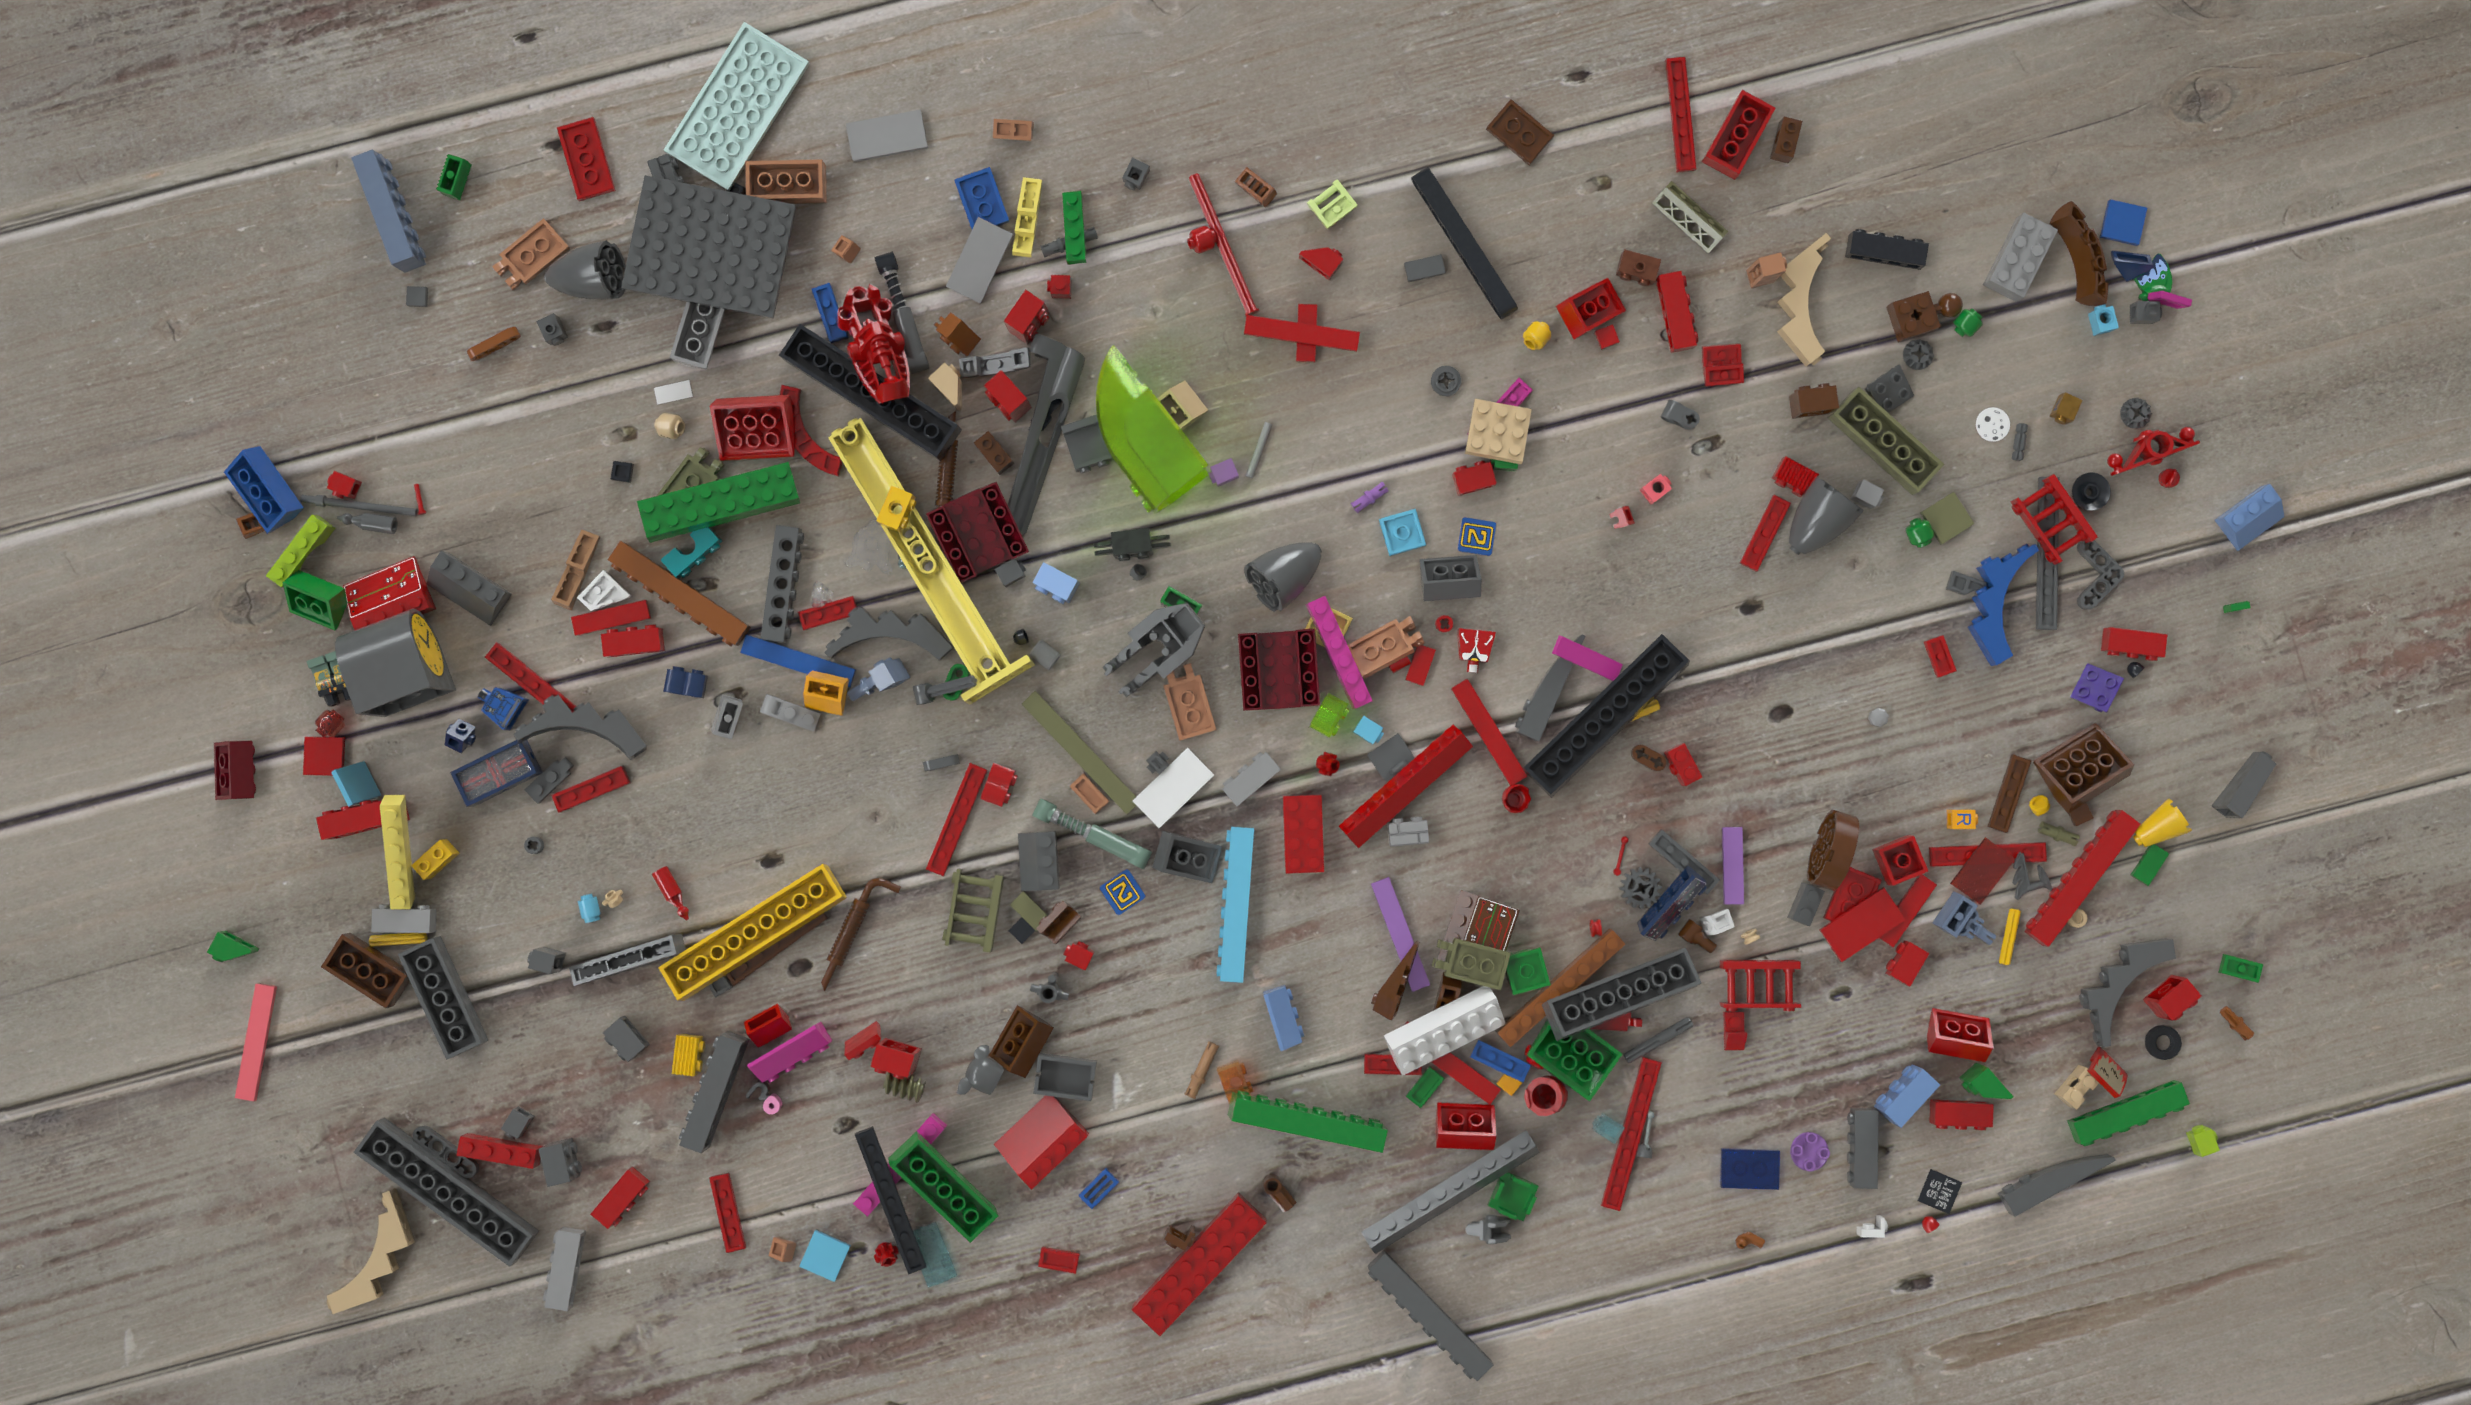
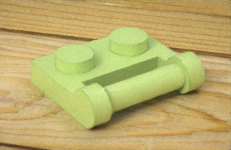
M1335 180L1331 187L1314 200L1310 199L1307 202L1308 207L1315 213L1327 230L1358 206L1338 180ZM1336 191L1340 193L1338 197L1320 210L1319 204Z

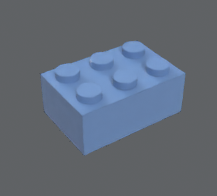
M1913 1064L1907 1066L1902 1071V1076L1889 1085V1090L1885 1095L1882 1094L1877 1098L1874 1106L1888 1121L1900 1128L1904 1126L1940 1086L1924 1069Z

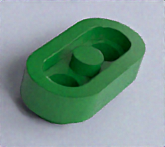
M963 664L953 665L945 682L969 676L967 667ZM958 670L963 671V675L961 677H957L956 675ZM963 690L956 691L953 695L948 693L943 696L947 700L954 701L961 696Z

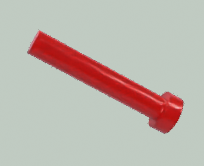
M414 484L419 508L418 515H424L426 510L423 508L419 484Z

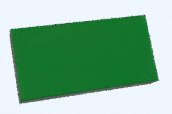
M2155 844L2149 846L2132 871L2131 876L2149 886L2169 853Z
M1429 1066L1405 1096L1421 1109L1445 1078Z

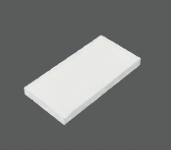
M1187 748L1132 802L1160 828L1214 774Z

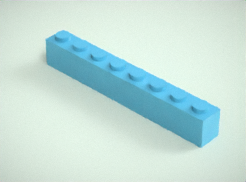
M1231 826V830H1227L1226 842H1230V849L1225 851V861H1229L1228 869H1224L1223 879L1227 880V888H1223L1222 899L1226 900V905L1221 907V919H1224V926H1220L1219 938H1223V946L1219 945L1218 957H1222L1221 965H1217V976H1220V981L1243 983L1254 828Z

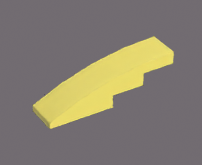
M1023 177L1012 255L1032 257L1042 180Z

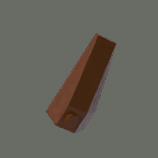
M1418 941L1413 944L1378 991V994L1374 993L1371 1001V1004H1374L1373 1011L1391 1021L1397 1015L1420 944Z

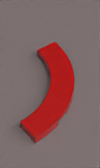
M781 385L780 395H790L794 421V448L816 468L839 477L842 466L841 458L817 445L803 424L800 413L801 389Z

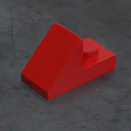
M1723 1012L1724 1050H1744L1747 1040V1032L1744 1030V1012Z

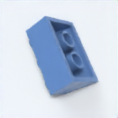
M2271 484L2260 486L2216 518L2215 522L2235 549L2239 551L2285 517L2282 499Z
M1283 985L1263 991L1280 1051L1302 1043L1301 1037L1305 1036L1302 1026H1297L1296 1019L1299 1016L1296 1007L1292 1008L1290 1000H1293L1290 988L1286 989V986Z

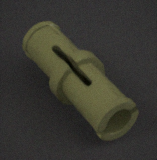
M2043 821L2039 825L2041 829L2038 828V833L2050 836L2055 841L2066 842L2072 846H2076L2078 843L2076 839L2080 838L2078 834L2068 832L2061 826L2055 827Z

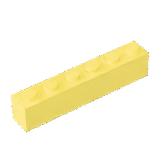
M384 795L380 804L390 909H411L415 900L405 795Z

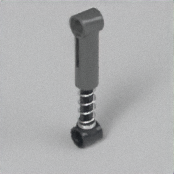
M892 251L876 256L874 258L879 274L883 275V278L886 279L885 284L888 286V293L891 295L890 301L894 305L892 314L897 330L903 335L905 341L904 351L910 373L912 375L930 369L929 363L920 341L911 308L905 305L906 300H904L903 291L901 292L900 289L901 283L897 279V270L899 268L895 255Z

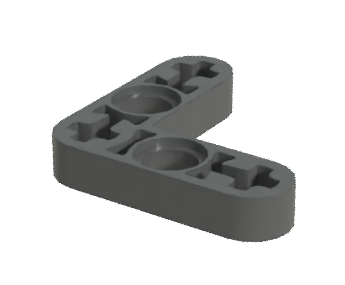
M2095 540L2089 542L2090 550L2086 551L2084 550V544H2087L2085 541H2080L2077 544L2079 554L2100 574L2077 598L2078 606L2084 610L2094 608L2124 578L2123 568ZM2099 555L2105 558L2103 566H2099L2096 563V558ZM2111 571H2117V577L2111 578L2109 581L2106 580L2112 575ZM2099 582L2105 585L2103 593L2098 592L2096 589V585ZM2094 594L2095 596L2089 600L2091 604L2085 605L2084 602L2086 600L2084 597L2087 598Z

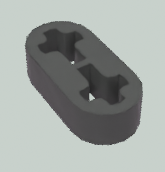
M958 754L925 761L923 762V767L926 772L960 764Z

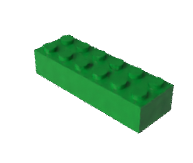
M917 1131L888 1157L890 1167L970 1243L999 1216L996 1207Z

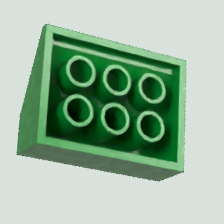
M1548 1019L1527 1053L1528 1057L1589 1102L1623 1055L1590 1029L1557 1041Z

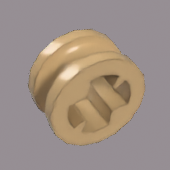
M1756 928L1741 935V938L1745 940V945L1760 938V935L1756 934Z

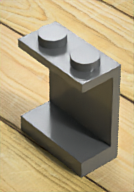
M1097 414L1061 426L1076 472L1086 473L1091 471V467L1097 465L1099 468L1109 465V461H1112Z

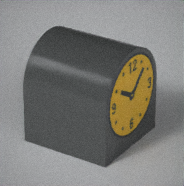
M410 609L338 636L336 639L335 652L337 662L356 714L387 717L456 691L439 641L427 619L417 609Z

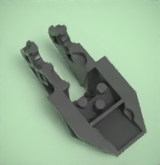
M1188 603L1156 609L1127 633L1133 641L1120 651L1115 658L1103 666L1104 674L1108 676L1140 650L1151 644L1153 640L1157 639L1165 646L1162 649L1163 656L1152 661L1136 678L1118 691L1127 698L1159 673L1164 679L1191 658L1198 646L1205 624Z

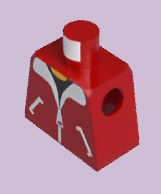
M1463 628L1457 630L1459 660L1468 661L1467 672L1478 673L1479 662H1488L1496 632Z

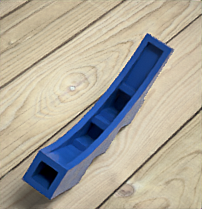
M2026 543L2017 548L2018 552L2012 555L2009 553L2002 557L2001 560L1999 557L1991 558L1989 556L1980 562L1981 565L1976 568L1984 582H1987V587L1984 586L1976 591L1977 595L1972 597L1982 615L1971 620L1973 624L1969 625L1968 629L1990 666H1996L2013 656L2003 629L2002 611L2004 597L2016 571L2028 558L2039 551L2036 544L2028 545Z

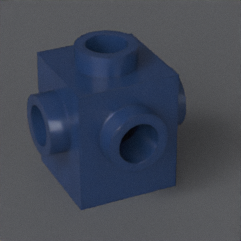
M458 719L447 728L444 745L462 754L469 745L472 746L475 742L476 727Z

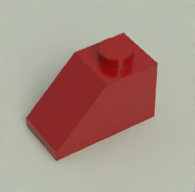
M1329 247L1304 250L1299 253V259L1327 280L1331 279L1343 263L1342 254L1334 248L1332 250Z

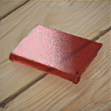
M1985 837L1950 884L1981 905L2015 861V858Z

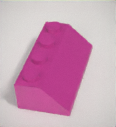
M820 1021L749 1063L747 1066L762 1083L766 1080L770 1083L779 1078L778 1073L785 1070L787 1073L796 1068L795 1063L801 1060L804 1063L813 1058L811 1054L818 1050L821 1053L828 1049V1044L832 1042V1039Z

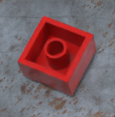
M1906 835L1872 849L1887 885L1894 886L1929 872L1914 835Z
M2171 975L2143 1000L2157 1017L2175 1021L2183 1016V1012L2187 1008L2194 1007L2202 995L2188 978Z

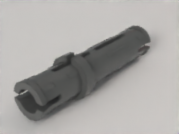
M1094 227L1084 230L1085 243L1098 239ZM1059 237L1056 238V241L1041 245L1044 258L1058 252H1065V237L1061 239Z

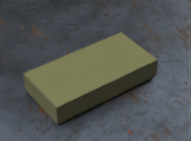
M1025 891L1010 904L1036 932H1038L1036 928L1039 926L1040 920L1048 916Z

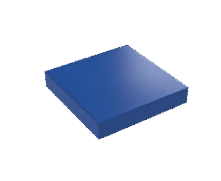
M2111 199L2108 200L2100 238L2138 246L2141 240L2147 207Z

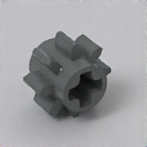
M1155 751L1146 760L1149 763L1147 766L1148 770L1152 774L1155 771L1158 774L1162 773L1169 766L1167 762L1168 756L1164 752L1159 754Z

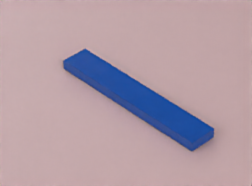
M749 635L745 636L740 652L805 674H809L813 670L848 678L849 688H851L856 669Z

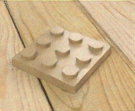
M1475 399L1465 454L1522 465L1532 409Z

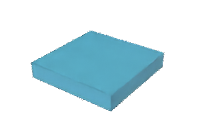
M1416 509L1379 519L1389 556L1426 546Z
M365 761L335 769L331 772L348 807L381 796Z
M815 1230L799 1267L835 1282L851 1245Z

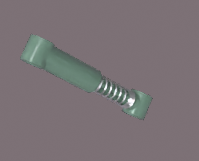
M1042 798L1039 799L1032 814L1035 818L1046 823L1060 824V827L1064 826L1065 829L1068 828L1070 831H1074L1075 834L1078 833L1079 836L1083 835V838H1086V842L1106 850L1141 869H1145L1152 854V851L1119 837L1095 824L1091 826L1088 823L1086 825L1084 821L1080 822L1079 819L1076 820L1075 817H1070V814L1062 813L1055 804Z

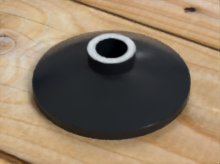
M2094 472L2082 474L2075 480L2072 486V497L2075 503L2080 508L2088 511L2098 510L2105 506L2111 495V488L2106 478ZM2087 489L2091 490L2090 496L2086 494Z

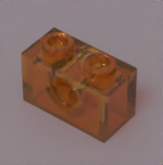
M1237 1059L1217 1067V1072L1229 1105L1232 1092L1238 1093V1090L1249 1092V1095L1254 1092L1251 1082H1246L1244 1075L1247 1074L1244 1063L1240 1064ZM1233 1077L1241 1079L1242 1082L1239 1086H1233L1230 1083Z

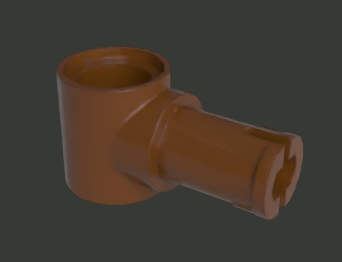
M1689 919L1678 935L1688 943L1698 944L1707 952L1712 953L1717 944L1704 935L1702 927Z

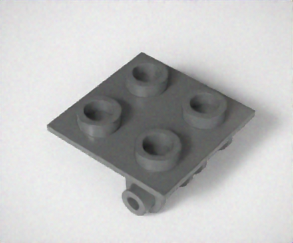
M1900 364L1867 384L1865 388L1867 394H1872L1874 400L1888 413L1914 396Z

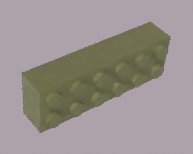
M1860 387L1855 388L1839 405V409L1832 412L1828 417L1833 424L1911 495L1919 493L1944 465L1941 460Z

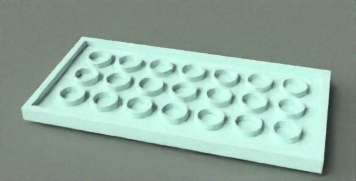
M744 22L667 143L664 152L727 191H730L745 168V161L750 160L808 68L809 61Z

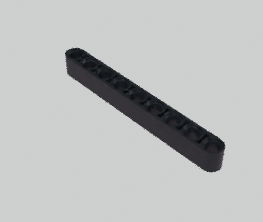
M1426 167L1412 176L1411 180L1497 316L1502 320L1518 310L1516 302L1432 171Z

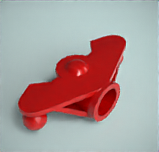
M2184 427L2180 430V439L2164 431L2145 430L2137 438L2133 439V442H2138L2123 467L2121 466L2123 463L2121 455L2114 453L2108 457L2107 464L2109 467L2114 468V472H2111L2110 475L2113 476L2147 464L2158 465L2164 458L2200 444V441L2194 442L2195 431L2190 427ZM2151 440L2156 441L2159 446L2157 453L2151 448ZM2138 456L2143 459V461L2134 464Z

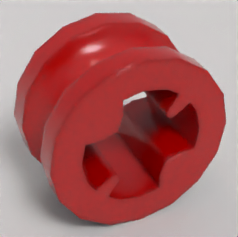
M1447 615L1438 617L1435 621L1436 629L1444 633L1449 632L1453 627V620ZM1441 619L1443 621L1445 619L1448 620L1447 624L1449 625V627L1447 629L1446 627H1444V629L1440 627Z
M1597 919L1596 922L1590 920L1591 937H1595V935L1602 937L1600 919Z

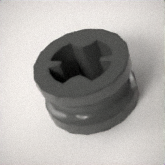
M530 837L525 841L524 848L530 854H538L543 850L544 842L539 837ZM532 841L538 842V845H536L537 849L530 848Z

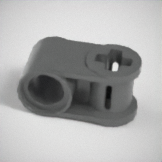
M1670 399L1661 415L1663 420L1686 430L1695 428L1700 421L1699 414L1696 411ZM1689 416L1693 417V422L1691 424L1687 423L1688 419L1686 418H1688Z

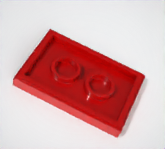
M1850 867L1841 885L1833 892L1823 918L1833 921L1875 893L1882 880Z

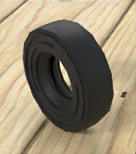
M2165 1025L2155 1026L2146 1034L2145 1047L2149 1054L2156 1059H2172L2181 1050V1037L2172 1027ZM2166 1035L2170 1039V1046L2166 1050H2160L2156 1044L2158 1037Z

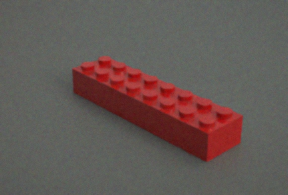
M1238 1192L1195 1238L1192 1246H1187L1185 1251L1132 1305V1311L1160 1337L1267 1223L1266 1218Z

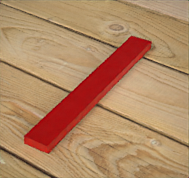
M1646 1057L1641 1059L1601 1201V1206L1617 1211L1621 1210L1662 1062Z

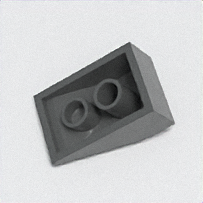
M1162 831L1152 868L1163 873L1212 883L1222 846Z

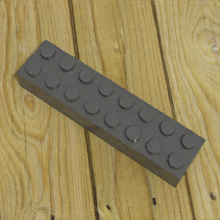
M1683 948L1547 1000L1542 1004V1007L1555 1038L1559 1041L1693 989L1702 982L1687 949Z

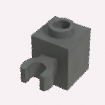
M2136 301L2130 305V324H2154L2160 321L2162 317L2160 301Z

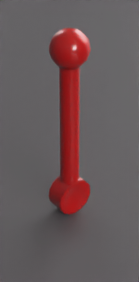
M1626 836L1621 838L1622 845L1618 862L1613 870V874L1616 876L1621 874L1620 865L1625 845L1629 840Z

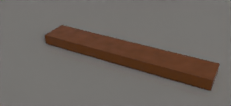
M824 912L732 970L726 976L735 986L828 919L827 915Z

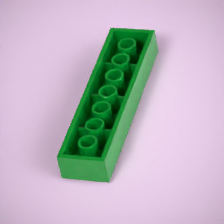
M785 462L639 500L637 504L646 537L652 543L703 528L800 504V499L790 464Z
M1238 1090V1093L1232 1092L1227 1114L1231 1121L1383 1153L1388 1130L1378 1119L1369 1118L1367 1121L1361 1119L1359 1115L1350 1114V1117L1343 1115V1112L1332 1110L1330 1113L1318 1106H1313V1109L1299 1102H1294V1105L1287 1103V1100L1276 1098L1273 1101L1268 1099V1096L1257 1094L1254 1097L1249 1095V1092Z

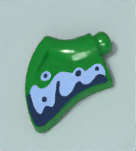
M2159 253L2152 260V269L2134 279L2142 291V294L2138 297L2139 300L2149 301L2148 294L2152 292H2171V271L2167 262Z

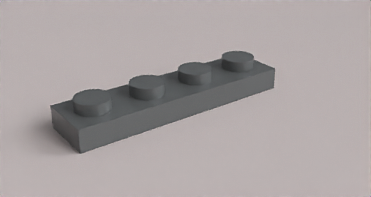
M1662 829L1648 843L1680 872L1688 865L1707 882L1705 894L1708 895L1720 881L1719 878Z

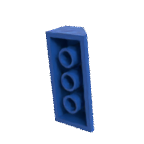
M261 446L242 450L224 471L267 534L293 520L304 508Z

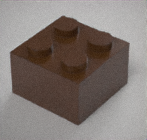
M1830 383L1819 384L1815 388L1802 386L1798 390H1794V393L1789 396L1792 419L1826 415L1839 409L1836 385L1830 386Z

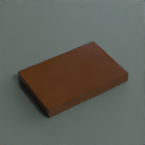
M1512 99L1508 101L1486 128L1490 134L1529 166L1554 137V134Z

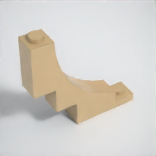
M1827 233L1789 262L1786 272L1781 275L1782 279L1791 288V291L1781 298L1778 304L1792 320L1777 332L1805 366L1817 364L1823 359L1821 355L1825 352L1811 326L1808 297L1814 273L1823 259L1819 253L1828 247L1827 242L1831 239Z
M396 1188L382 1193V1202L388 1211L378 1215L377 1239L368 1262L349 1284L327 1295V1306L332 1311V1314L372 1301L384 1295L378 1277L399 1269L393 1251L415 1243Z

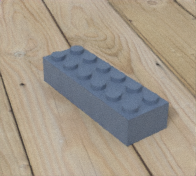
M373 149L351 157L391 265L404 273L426 265L424 260L426 258L425 252L422 247H419L417 242L419 236L415 229H412L411 223L413 221L409 212L405 210L404 205H406V202L397 189L399 183L392 176L391 170L393 168L390 161Z

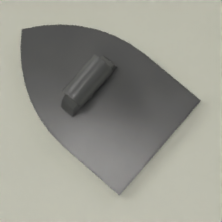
M1399 733L1367 754L1377 771L1387 782L1415 759Z

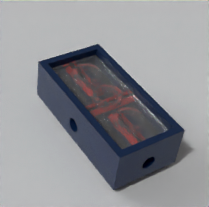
M515 740L450 773L466 807H474L543 772L528 740L520 744Z

